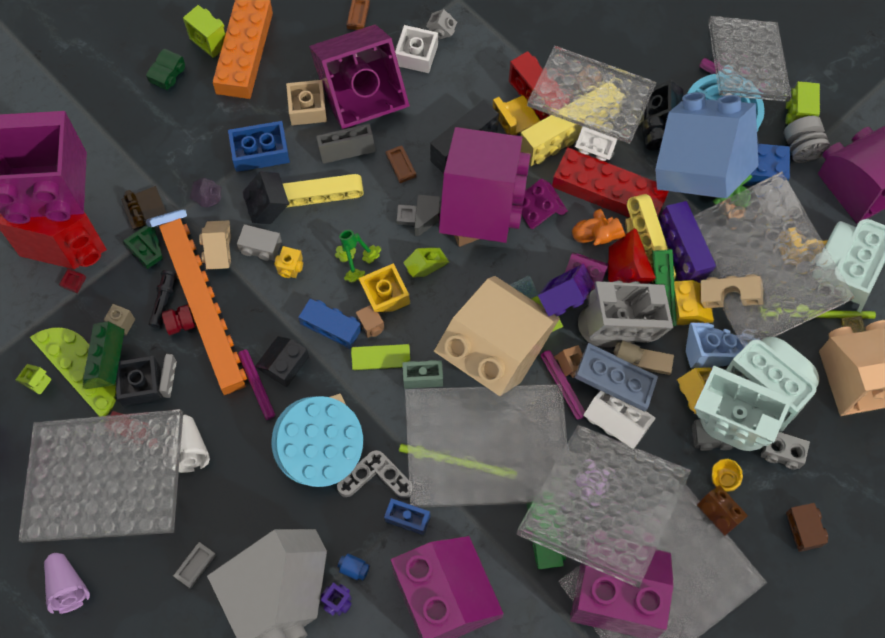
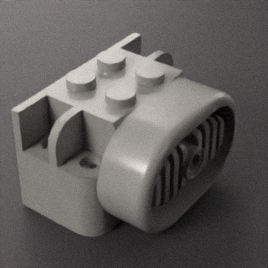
M596 281L594 283L595 289L588 295L589 304L580 312L578 317V327L581 335L587 342L597 347H615L617 342L621 343L622 340L632 344L635 342H652L673 328L665 285Z

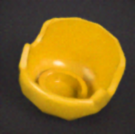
M728 458L721 459L713 465L712 482L715 484V487L720 485L726 492L736 490L741 485L743 479L742 469L736 461Z

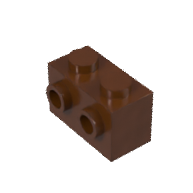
M720 485L696 504L724 536L748 516Z
M815 503L792 507L786 512L798 552L823 547L828 543V533L822 526L821 512L819 508H816Z

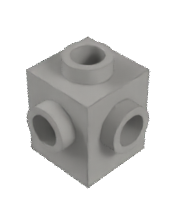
M442 9L431 14L426 27L430 31L437 32L439 39H443L453 35L457 21Z

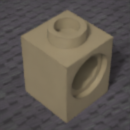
M112 304L104 318V322L109 321L125 329L124 335H127L135 318L130 310Z

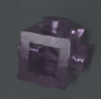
M202 178L193 182L190 199L199 203L202 207H211L220 201L222 187L212 180Z

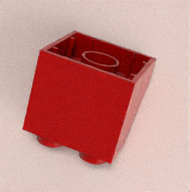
M85 212L84 214L70 215V219L66 221H53L46 216L30 217V221L23 224L11 223L4 219L0 213V231L20 257L76 269L79 266L88 267L95 264L101 258V253L107 250Z

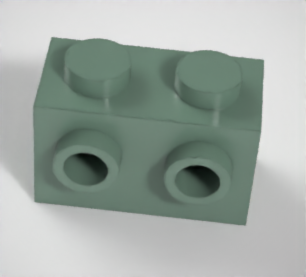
M442 360L403 362L404 389L443 387Z

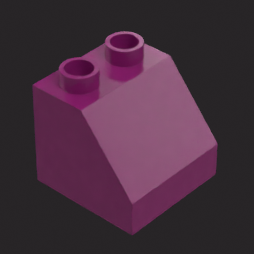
M588 534L584 542L570 621L639 638L659 637L667 630L674 587L671 553Z
M469 536L429 542L391 559L393 575L420 638H458L503 618L504 613Z

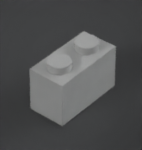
M244 224L237 246L239 252L245 256L253 255L265 261H275L282 240L280 233Z

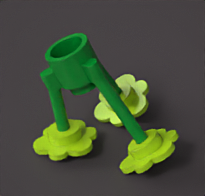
M345 230L339 235L342 246L336 248L337 253H335V257L339 258L341 262H349L351 270L345 274L344 280L354 282L365 275V271L354 268L352 260L356 253L357 241L365 249L362 260L367 263H372L380 256L381 248L374 245L368 247L360 238L359 233L354 234L352 230Z

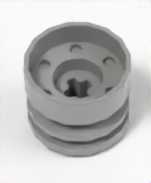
M803 117L793 121L784 129L783 133L788 145H790V152L795 162L803 163L818 159L831 147L827 135L824 133L825 130L820 117Z

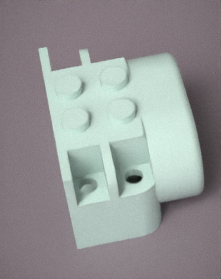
M869 219L860 221L857 227L839 221L834 227L812 274L814 282L829 287L833 293L843 297L842 302L846 303L848 299L860 304L857 310L860 313L885 263V225Z
M766 337L761 341L752 340L731 361L726 369L730 373L793 399L779 432L781 433L813 397L819 384V375L815 366L787 342L776 337Z
M713 366L694 409L701 420L704 430L711 437L740 450L753 451L774 443L793 399Z

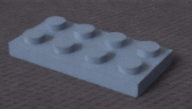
M588 343L585 346L574 378L645 412L649 407L658 376Z

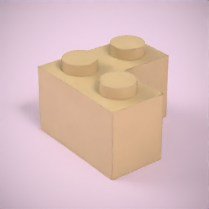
M207 221L205 227L202 228V234L199 235L200 245L204 247L202 262L206 264V269L229 268L231 264L229 247L231 240L230 221Z

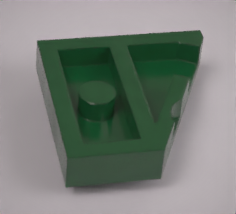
M146 225L123 240L124 245L147 269L162 260L155 226L147 227Z

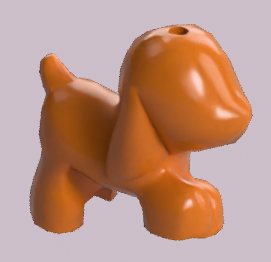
M601 209L594 212V218L581 220L572 229L575 241L579 243L594 241L593 245L595 246L626 236L619 219L610 217L606 220Z

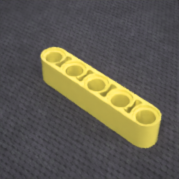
M358 174L283 184L289 202L287 207L354 199L364 194L362 178Z
M642 194L629 198L627 208L653 270L652 251L667 250L668 248L652 199L649 195ZM674 269V280H675V278H676V272H675V269Z

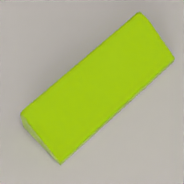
M409 344L352 347V370L403 368V362L410 361Z

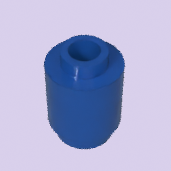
M348 553L340 558L337 567L340 568L339 573L357 581L359 579L364 581L370 565L366 564L365 560Z

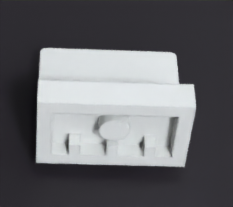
M583 126L575 147L579 148L578 151L583 154L589 155V153L596 155L597 159L606 161V159L610 160L613 157V150L618 138Z

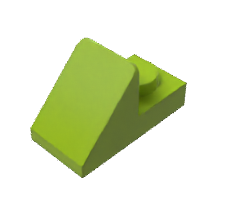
M27 364L15 380L32 391L41 394L50 383L51 378L45 374L46 371L41 367Z

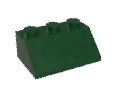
M109 321L93 324L83 377L84 389L115 385L125 329Z

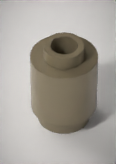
M624 340L621 343L617 342L613 351L616 357L631 364H639L644 350L640 349V346Z

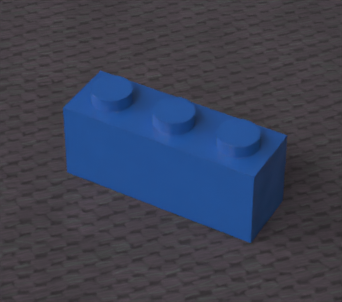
M309 299L298 317L301 325L351 349L361 332V324L358 319L352 316L347 317L336 308L331 309L320 300L314 301Z

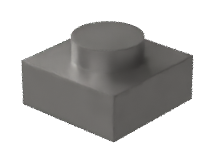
M398 205L397 224L415 226L417 206Z

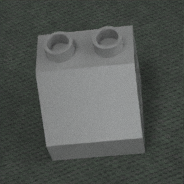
M275 529L207 576L236 638H305L307 636L304 626L315 620L318 615L327 550L316 529Z

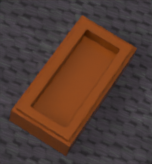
M352 0L347 29L360 30L365 28L370 0Z
M402 145L386 151V156L399 183L417 177Z

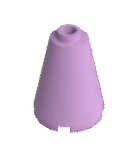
M50 554L44 561L47 610L50 613H54L53 610H59L60 614L71 612L83 605L82 601L85 598L89 599V590L64 554Z

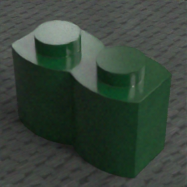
M163 49L147 72L146 77L149 83L165 90L174 86L176 76L185 69L183 57Z

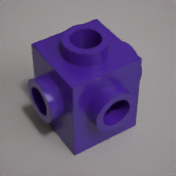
M332 583L330 587L327 586L321 595V602L324 605L323 609L332 616L335 613L338 616L342 612L346 613L352 605V602H350L352 599L349 594L350 590L342 584L337 586L335 583ZM336 598L341 599L338 605L334 604Z

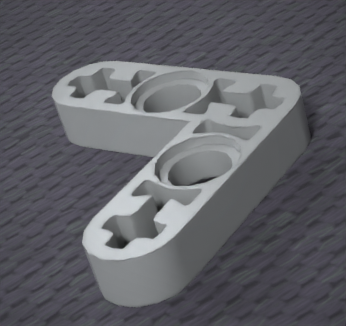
M377 450L370 452L346 478L337 484L339 494L343 497H350L374 475H377L401 499L410 497L413 491L411 482L381 451ZM373 457H381L380 464L374 463L371 466L373 471H370L369 467L365 465V463H368L370 466L373 463ZM359 469H365L367 476L359 479L356 476V472ZM387 470H393L396 475L393 479L389 480L385 478L384 473ZM353 476V479H354L358 484L355 485V482H353V483L350 485V489H351L350 491H348V490L342 491V490H343V486H342V485H343L344 483H345L346 485H348L349 483H351V482H352V479H351L350 477ZM399 477L401 478L399 480V483L402 486H408L407 493H405L404 491H402L401 493L399 492L400 487L396 483Z

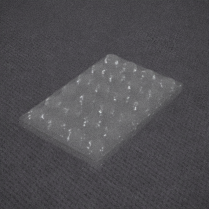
M710 16L708 23L719 95L725 96L727 93H731L732 95L744 98L790 102L792 94L778 23Z
M554 46L528 100L527 106L631 144L657 82Z

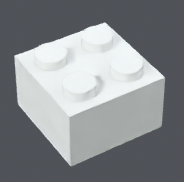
M404 25L395 51L399 67L429 73L438 47V33Z

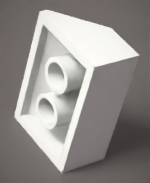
M600 391L594 397L583 415L589 422L600 426L608 435L616 437L624 446L632 449L640 442L655 420V417L648 412H644L603 391Z

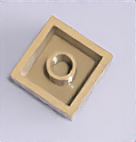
M322 80L286 83L291 125L327 122Z

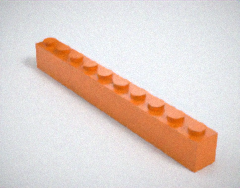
M179 218L159 226L223 394L227 395L245 388L244 380L247 379L243 368L239 370V356L237 352H232L231 347L234 346L230 335L226 336L224 330L228 328L224 318L220 320L218 316L221 310L217 302L213 303L212 298L215 295L212 287H207L206 282L209 280L205 270L201 271L199 267L203 264L199 255L195 256L194 250L197 249L193 239L189 240L187 236L191 234L187 224L183 225Z

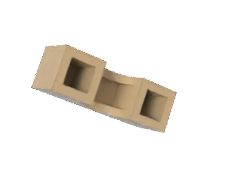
M750 274L746 275V277L727 276L724 279L709 277L706 280H701V303L704 308L724 307V298L731 292L741 294L743 306L763 305V282L761 276Z

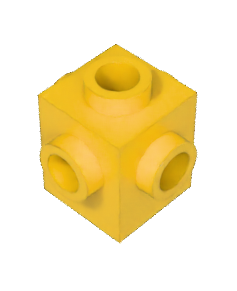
M285 246L282 247L280 256H276L274 263L280 276L284 278L297 277L298 272H301L303 268L301 251Z

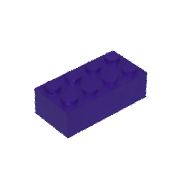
M687 201L667 205L658 220L667 248L673 251V266L676 269L677 278L679 281L693 280L701 283V280H706L715 269L714 259Z
M583 263L549 280L538 297L548 316L555 314L557 317L565 313L566 309L570 306L576 308L582 305L594 283Z

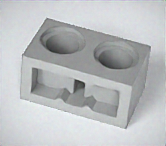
M778 432L772 444L776 445L779 451H774L771 448V444L762 448L760 457L766 458V461L771 463L779 462L785 464L787 468L795 470L800 469L805 464L810 441ZM791 451H795L798 454V458L793 457Z

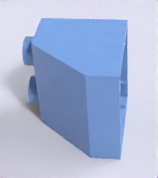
M693 92L684 95L682 101L669 112L655 168L657 190L728 198L759 166L756 103L741 102V97L737 95H726L718 98V100H708L705 98L704 93Z

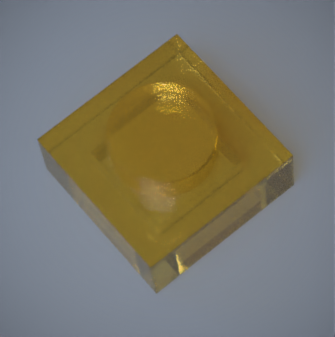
M862 316L846 317L840 321L842 327H851L853 333L865 331Z

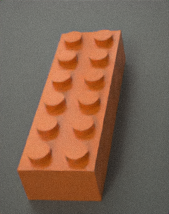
M235 0L212 82L216 94L251 99L273 14L270 0Z

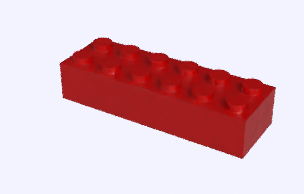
M568 147L556 170L552 183L555 189L629 218L630 214L627 208L629 198L642 194L649 195L657 217H659L669 191L657 190L656 181Z

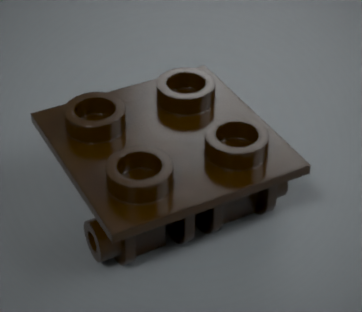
M156 186L138 193L127 190L124 192V198L121 199L133 230L147 225L146 219L167 213Z

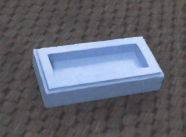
M184 209L176 210L146 219L147 227H154L187 217V213Z

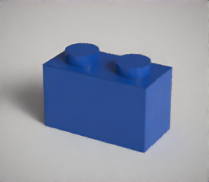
M391 498L384 519L386 523L424 535L431 514L430 511Z

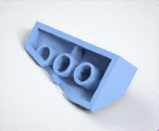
M690 323L686 344V355L690 368L727 366L752 340L758 339L745 335L737 336L731 334L730 330L724 329L722 331L714 328V325L709 323Z

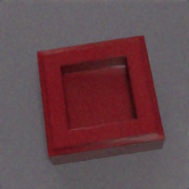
M67 269L59 285L78 294L86 276Z

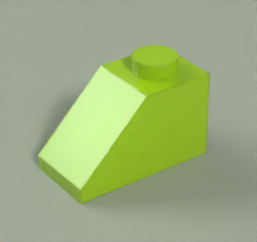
M417 248L403 263L412 277H425L447 265L449 261L440 248Z

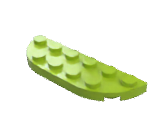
M49 328L30 337L31 340L103 420L110 413L116 402V382L112 386L92 389L83 388V377L89 344L78 333L66 328Z

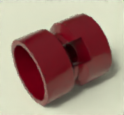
M189 304L178 307L177 311L170 309L162 312L163 321L169 336L179 333L181 329L186 331L196 328Z

